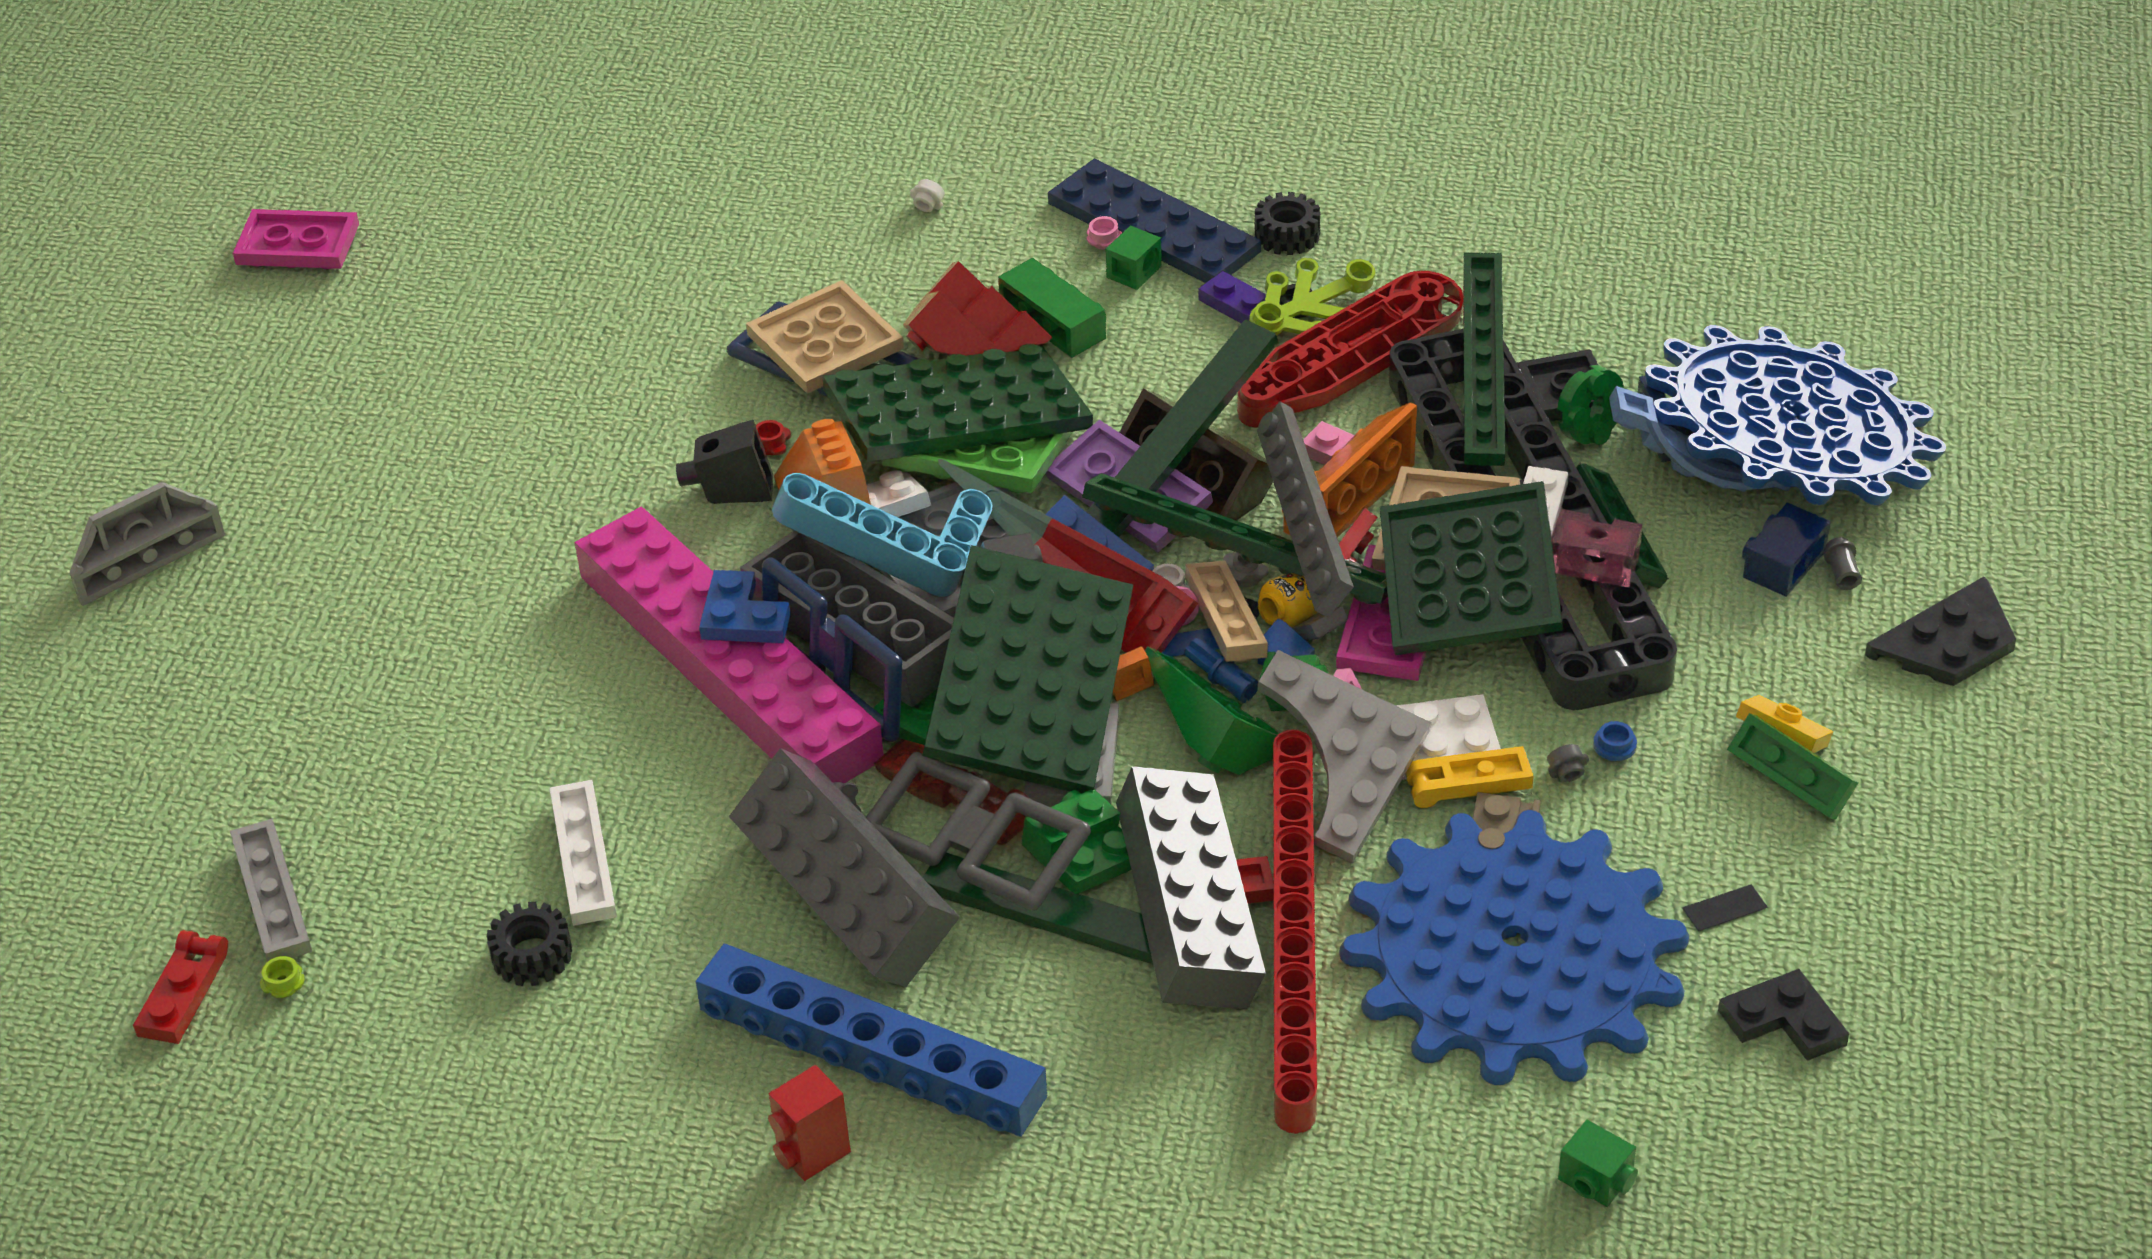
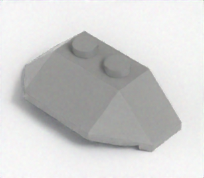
M160 482L90 516L70 570V576L79 603L84 606L225 536L217 505L212 501Z

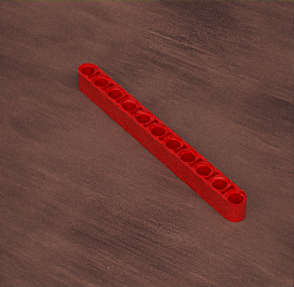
M1292 729L1279 733L1273 743L1274 1118L1280 1129L1288 1133L1297 1134L1311 1129L1317 1117L1313 744L1307 733Z

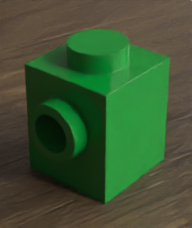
M1586 1119L1561 1149L1558 1180L1572 1187L1582 1197L1593 1199L1608 1207L1619 1193L1625 1195L1636 1180L1638 1169L1634 1168L1636 1146Z

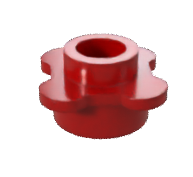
M765 420L756 425L766 455H781L786 452V440L791 438V431L775 420Z

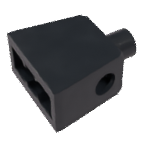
M754 420L745 421L699 436L695 440L694 460L676 464V475L679 485L682 487L701 483L707 501L712 504L772 501L774 474Z

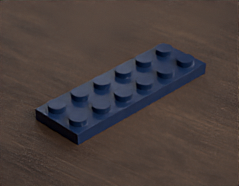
M1095 158L1048 192V204L1087 224L1097 217L1107 216L1117 221L1118 230L1122 233L1131 225L1161 237L1162 261L1204 283H1207L1222 271L1230 275L1234 274L1261 252L1260 239Z

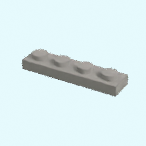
M273 818L231 830L230 834L267 962L279 956L294 958L311 953L312 948Z

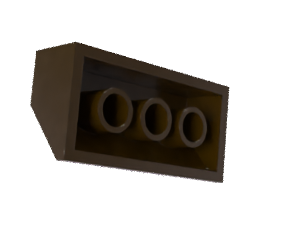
M1143 388L1119 433L1141 446L1176 403L1167 397ZM1210 425L1175 468L1211 492L1213 503L1205 510L1236 521L1262 503L1273 483L1267 461L1264 457Z

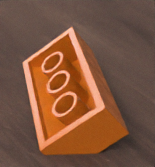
M1410 402L1376 417L1368 426L1360 429L1344 448L1337 450L1319 471H1314L1336 537H1339L1356 521L1364 508L1368 509L1396 483L1401 466H1414L1417 405ZM1284 516L1283 532L1290 535Z
M823 419L814 422L811 425L812 428L804 429L774 475L778 491L787 475L802 473L871 505L862 464L842 421L835 422L833 419Z

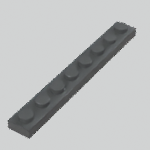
M1279 402L1272 412H1268L1263 416L1257 433L1314 609L1329 617L1354 586L1294 411L1288 405Z

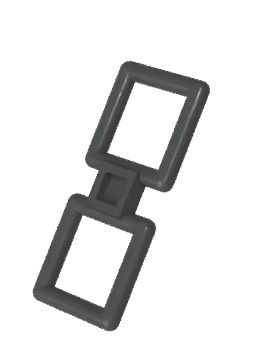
M920 752L912 753L866 816L868 821L898 852L930 866L939 864L950 847L966 853L967 855L957 868V876L961 880L1026 909L1037 910L1090 835V825L1018 793L1009 794L995 814L979 808L990 791L988 781L937 759L924 757ZM920 771L968 791L930 846L882 825ZM1017 813L1068 834L1030 890L979 868Z

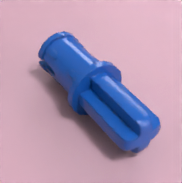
M1194 638L1185 648V656L1209 674L1208 680L1212 684H1219L1241 703H1246V700H1251L1256 694L1258 680L1240 669L1235 664V661L1226 662L1224 656L1220 655L1200 638Z

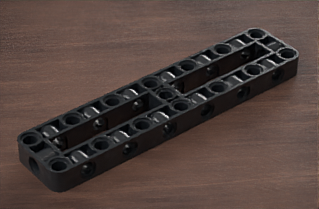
M1463 329L1405 340L1392 346L1389 359V385L1400 407L1410 402L1417 405L1416 437L1433 470L1496 476L1491 466L1464 465V416L1447 386L1448 384L1464 381ZM1503 340L1505 442L1508 446L1507 454L1522 479L1520 480V485L1524 483L1528 466L1568 472L1567 487L1554 534L1557 535L1564 548V557L1580 587L1586 588L1594 602L1593 610L1611 642L1588 647L1560 593L1559 601L1563 631L1521 638L1553 700L1564 709L1573 711L1583 710L1667 690L1674 680L1677 657L1676 643Z

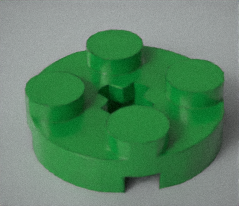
M1600 365L1590 366L1592 369L1586 373L1579 371L1574 374L1565 385L1557 410L1563 412V423L1558 422V425L1566 437L1576 442L1602 445L1608 441L1612 429L1617 424V422L1613 421L1609 398L1616 386L1624 388L1621 377L1616 372ZM1594 400L1593 406L1590 408L1589 404Z

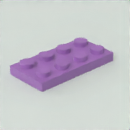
M1098 420L1055 458L1047 470L1046 476L1049 480L1091 507L1094 502L1082 498L1085 482L1100 473L1115 478L1140 446L1101 420ZM1176 469L1156 491L1159 494L1202 509H1207L1213 503L1210 491ZM1133 520L1125 529L1126 532L1156 552H1160L1176 537L1167 531L1168 528L1155 523L1142 524Z

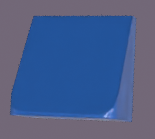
M1279 618L1264 634L1268 642L1267 652H1277L1280 650L1290 656L1315 654V649L1286 622ZM1258 658V664L1263 666L1265 658Z

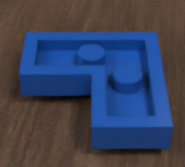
M714 570L699 626L701 640L784 643L790 618L789 602L753 601L756 587L755 572Z

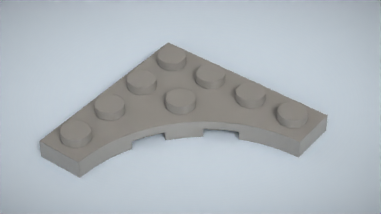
M1278 650L1258 681L1257 691L1282 705L1298 721H1303L1316 739L1315 745L1321 756L1325 772H1327L1328 797L1322 822L1314 837V845L1353 864L1429 734L1432 722Z

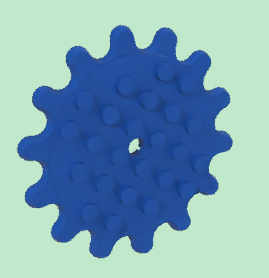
M1710 325L1704 329V343L1707 347H1697L1679 339H1668L1663 344L1664 358L1676 367L1649 365L1645 370L1646 384L1650 388L1664 392L1672 397L1655 400L1654 407L1657 420L1663 424L1682 426L1693 432L1687 441L1688 452L1692 457L1700 460L1725 458L1740 465L1742 468V481L1750 488L1761 489L1771 481H1776L1785 487L1796 486L1803 493L1805 499L1815 505L1826 504L1836 490H1847L1858 495L1871 505H1882L1892 493L1890 486L1885 481L1896 482L1915 490L1922 489L1930 481L1932 475L1926 467L1917 463L1914 459L1936 461L1946 450V445L1942 440L1924 434L1915 428L1925 426L1932 419L1934 412L1930 406L1917 401H1905L1896 398L1890 393L1898 381L1897 376L1893 372L1883 368H1873L1870 370L1853 368L1844 361L1846 352L1844 348L1833 342L1823 341L1812 349H1805L1792 344L1788 340L1787 335L1775 327H1761L1758 331V339L1750 341L1736 337L1724 327Z
M1526 810L1519 814L1514 828L1507 833H1503L1505 836L1504 844L1496 849H1488L1483 847L1478 841V836L1482 829L1476 824L1474 819L1468 814L1458 813L1451 817L1445 827L1448 844L1440 848L1430 849L1419 846L1409 839H1397L1389 847L1386 858L1387 862L1399 874V878L1387 884L1362 881L1357 883L1351 890L1348 900L1353 910L1372 918L1375 927L1368 932L1346 937L1339 949L1340 959L1352 967L1372 968L1382 978V982L1370 989L1363 997L1361 1003L1362 1012L1372 1020L1381 1021L1399 1015L1415 1020L1419 1026V1032L1412 1042V1054L1416 1059L1424 1063L1438 1062L1449 1051L1464 1048L1475 1052L1479 1057L1480 1075L1489 1084L1504 1085L1509 1083L1515 1075L1519 1062L1531 1057L1546 1061L1551 1066L1555 1075L1561 1080L1576 1082L1583 1079L1588 1070L1587 1061L1584 1056L1587 1046L1595 1042H1607L1624 1053H1639L1647 1047L1649 1037L1645 1027L1635 1018V1010L1645 1004L1674 1007L1684 999L1685 990L1680 979L1657 967L1655 961L1660 955L1679 952L1687 947L1689 944V934L1685 925L1678 920L1656 918L1646 912L1645 906L1650 901L1658 898L1663 891V882L1659 874L1650 868L1626 873L1611 869L1605 862L1612 852V843L1608 835L1598 829L1588 831L1574 842L1564 843L1556 841L1546 834V823L1541 814L1534 810ZM1517 933L1521 934L1520 938L1526 943L1520 946H1511L1503 940L1508 937H1516Z

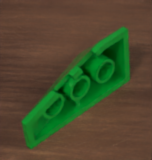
M1147 646L1145 652L1149 657L1152 673L1186 743L1200 754L1197 759L1200 764L1216 773H1220L1222 768L1240 775L1273 759V743L1275 737L1280 733L1262 718L1256 717L1255 719L1241 709L1242 705L1239 702L1212 688V684L1177 659Z

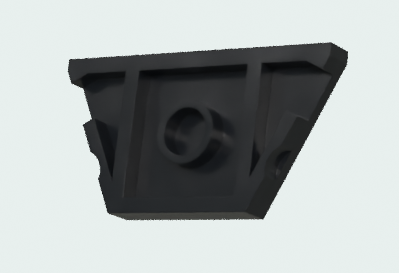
M1983 576L1868 642L1865 656L1875 661L1878 660L1880 655L1902 661V670L1917 675H1927L1935 681L1955 686L2013 652L2016 637L1989 581Z

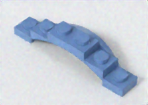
M1618 386L1615 387L1609 398L1613 421L1618 422L1627 429H1640L1643 445L1656 453H1665L1671 460L1673 470L1686 477L1695 476L1724 489L1733 488L1742 492L1754 489L1743 483L1742 468L1729 459L1711 458L1700 460L1692 457L1688 452L1687 441L1689 436L1676 430L1671 425L1660 423L1657 420L1652 397ZM1771 481L1761 489L1775 487L1789 491L1791 487H1785L1776 481Z

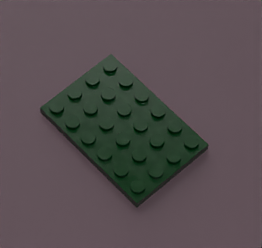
M1025 344L1020 346L1019 350L1013 352L989 349L984 351L983 354L967 356L953 354L946 359L932 361L917 359L910 362V364L896 366L882 364L875 366L873 369L861 371L841 370L836 374L823 376L824 392L867 462L1087 430L1093 425V414L1043 345Z
M971 545L922 756L1069 792L1078 790L1082 794L1086 791L1094 790L1133 584Z

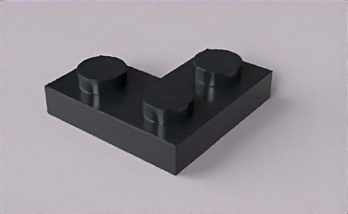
M1800 969L1719 999L1718 1012L1741 1043L1783 1028L1807 1061L1847 1046L1849 1032Z

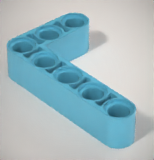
M792 473L784 478L774 501L772 513L775 519L786 527L930 594L947 597L956 590L965 572L971 545H977L992 512L993 505L990 498L979 490L966 489L962 491L952 508L940 536H936L808 475Z

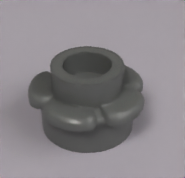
M1576 744L1561 746L1547 756L1549 774L1552 778L1559 777L1562 782L1574 781L1584 774V765L1588 764L1589 757L1587 754H1582L1580 747Z

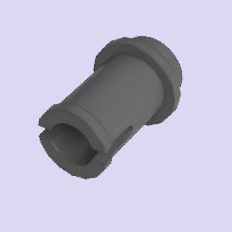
M1843 537L1830 540L1826 544L1823 555L1827 564L1831 565L1837 587L1841 590L1856 588L1861 584L1862 577L1855 561V545Z

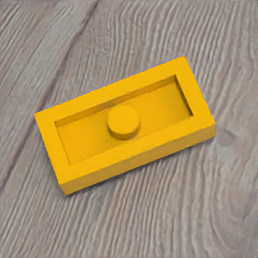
M1761 695L1742 701L1736 717L1745 721L1749 713L1757 715L1813 753L1828 747L1834 732L1803 717V712L1799 708L1786 703L1777 704Z

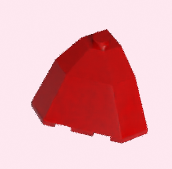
M959 261L953 262L903 324L909 331L906 335L907 339L920 351L927 347L933 352L946 355L962 354L967 356L983 354L984 351L989 349L1013 352L1019 350L1022 345H1040L1047 343L1052 338L1026 311L1018 312L992 286L985 287Z

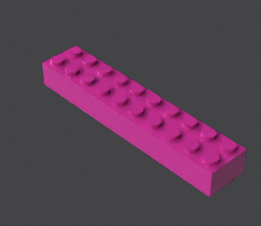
M642 506L574 542L581 578L771 759L782 748L811 760L832 783H846L884 760L881 724L787 638H785L784 643L701 640L699 626L713 571Z

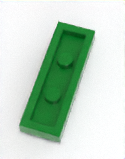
M1751 713L1748 714L1727 748L1728 751L1831 819H1837L1859 782L1757 715Z

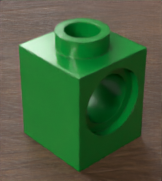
M1131 225L1105 248L1106 278L1138 290L1162 267L1161 237Z

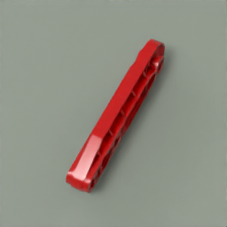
M1413 271L1401 275L1281 344L1268 355L1238 391L1237 412L1239 420L1246 426L1258 428L1263 416L1268 412H1272L1279 402L1291 407L1294 413L1326 405L1389 367L1390 350L1396 343L1451 331L1460 322L1463 312L1462 289L1454 280L1441 273ZM1447 302L1457 305V309L1449 316L1441 313L1442 305Z

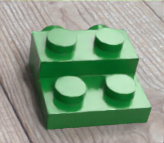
M1095 789L1082 794L1078 790H1072L1062 798L1060 803L1051 806L1053 809L1088 823L1091 828L1090 835L1059 879L1074 894L1082 893L1131 870L1123 831L1119 827L1121 813ZM1026 816L1021 845L1046 867L1068 834Z

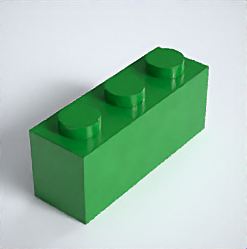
M1034 258L998 276L999 293L1018 312L1026 311L1052 336L1049 342L1069 357L1073 358L1106 339L1105 309L1098 302L1091 300L1074 285L1063 280L1050 268L1045 267Z

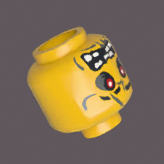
M1295 573L1282 574L1266 582L1260 590L1258 599L1259 613L1265 622L1271 626L1279 618L1292 628L1317 613L1314 609L1304 576Z

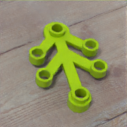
M1301 258L1296 264L1295 277L1297 282L1292 301L1283 305L1279 304L1280 296L1284 295L1287 291L1289 280L1284 273L1273 271L1266 277L1265 291L1267 294L1265 301L1257 304L1251 311L1249 321L1276 335L1283 331L1301 334L1321 321L1312 323L1293 317L1302 314L1327 319L1344 309L1323 303L1349 291L1357 294L1366 292L1373 285L1376 272L1375 267L1369 261L1363 259L1352 260L1346 266L1344 277L1310 292L1311 283L1317 278L1319 265L1312 258Z

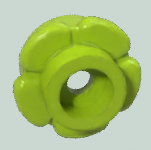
M279 956L269 960L263 966L261 972L260 987L262 991L267 994L271 993L274 998H286L293 995L297 990L301 989L305 982V976L301 974L302 967L294 959L287 956Z

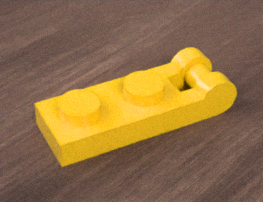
M1523 746L1412 761L1405 773L1408 784L1413 786L1411 795L1414 804L1419 808L1432 807L1440 800L1477 796V792L1494 794L1533 789L1534 778Z

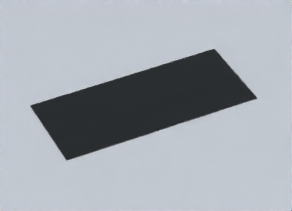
M1752 884L1682 908L1697 930L1701 931L1766 909L1768 906Z

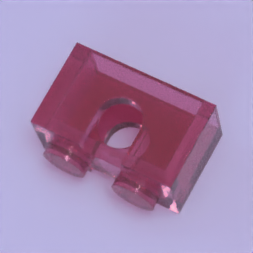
M1561 509L1551 537L1556 573L1630 587L1640 554L1643 524L1617 519L1613 520L1612 525L1593 521L1589 514ZM1583 554L1606 559L1600 563H1592L1584 559Z

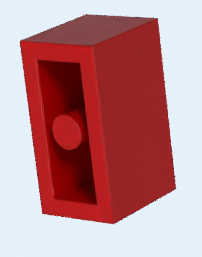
M816 1064L768 1093L772 1113L768 1116V1120L776 1138L773 1151L785 1169L788 1170L792 1167L806 1181L851 1152L843 1093Z

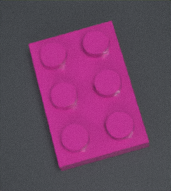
M252 209L233 251L235 265L341 269L359 226L357 212Z

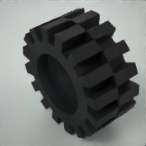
M1282 192L1276 193V198L1268 195L1265 197V202L1260 200L1257 208L1255 207V237L1261 240L1264 250L1269 252L1274 248V254L1280 255L1281 251H1287V255H1293V250H1297L1299 254L1304 253L1305 247L1312 249L1314 242L1318 243L1320 207L1315 205V200L1312 198L1306 201V195L1304 194L1295 197V192H1288V196H1283Z
M528 902L527 909H522L520 903L513 905L514 912L511 914L504 909L499 913L501 921L494 918L490 923L492 930H487L486 935L492 965L497 975L502 974L503 980L508 983L514 977L517 986H523L525 979H530L531 986L539 985L538 978L544 976L546 982L553 980L552 971L561 974L565 970L564 963H570V952H572L567 921L565 917L562 918V913L557 908L552 911L551 905L543 903L541 908L538 909L536 902ZM539 938L545 940L534 948H514L517 944L527 939Z

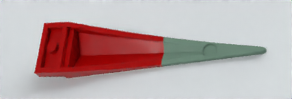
M938 459L939 465L964 490L976 489L990 498L993 505L990 516L1009 536L1030 533L1033 545H1038L1041 550L1043 563L1133 584L1121 650L1125 653L1142 647L1145 651L1147 646L1163 652L1199 604L1163 576L1047 516L950 462Z

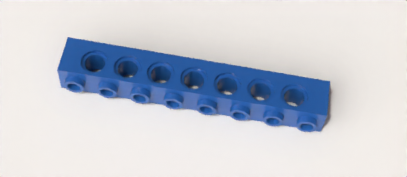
M725 943L695 981L700 1010L714 1019H724L744 1027L754 1035L767 1036L784 1043L792 1050L805 1051L824 1059L830 1065L848 1068L863 1074L873 1082H883L901 1089L913 1098H923L944 1106L954 1114H964L982 1121L997 1131H1007L1022 1137L1047 1098L1046 1067Z

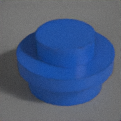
M1611 721L1603 724L1599 731L1596 732L1593 746L1596 753L1602 758L1611 761H1622L1634 755L1637 748V739L1630 726L1623 722Z

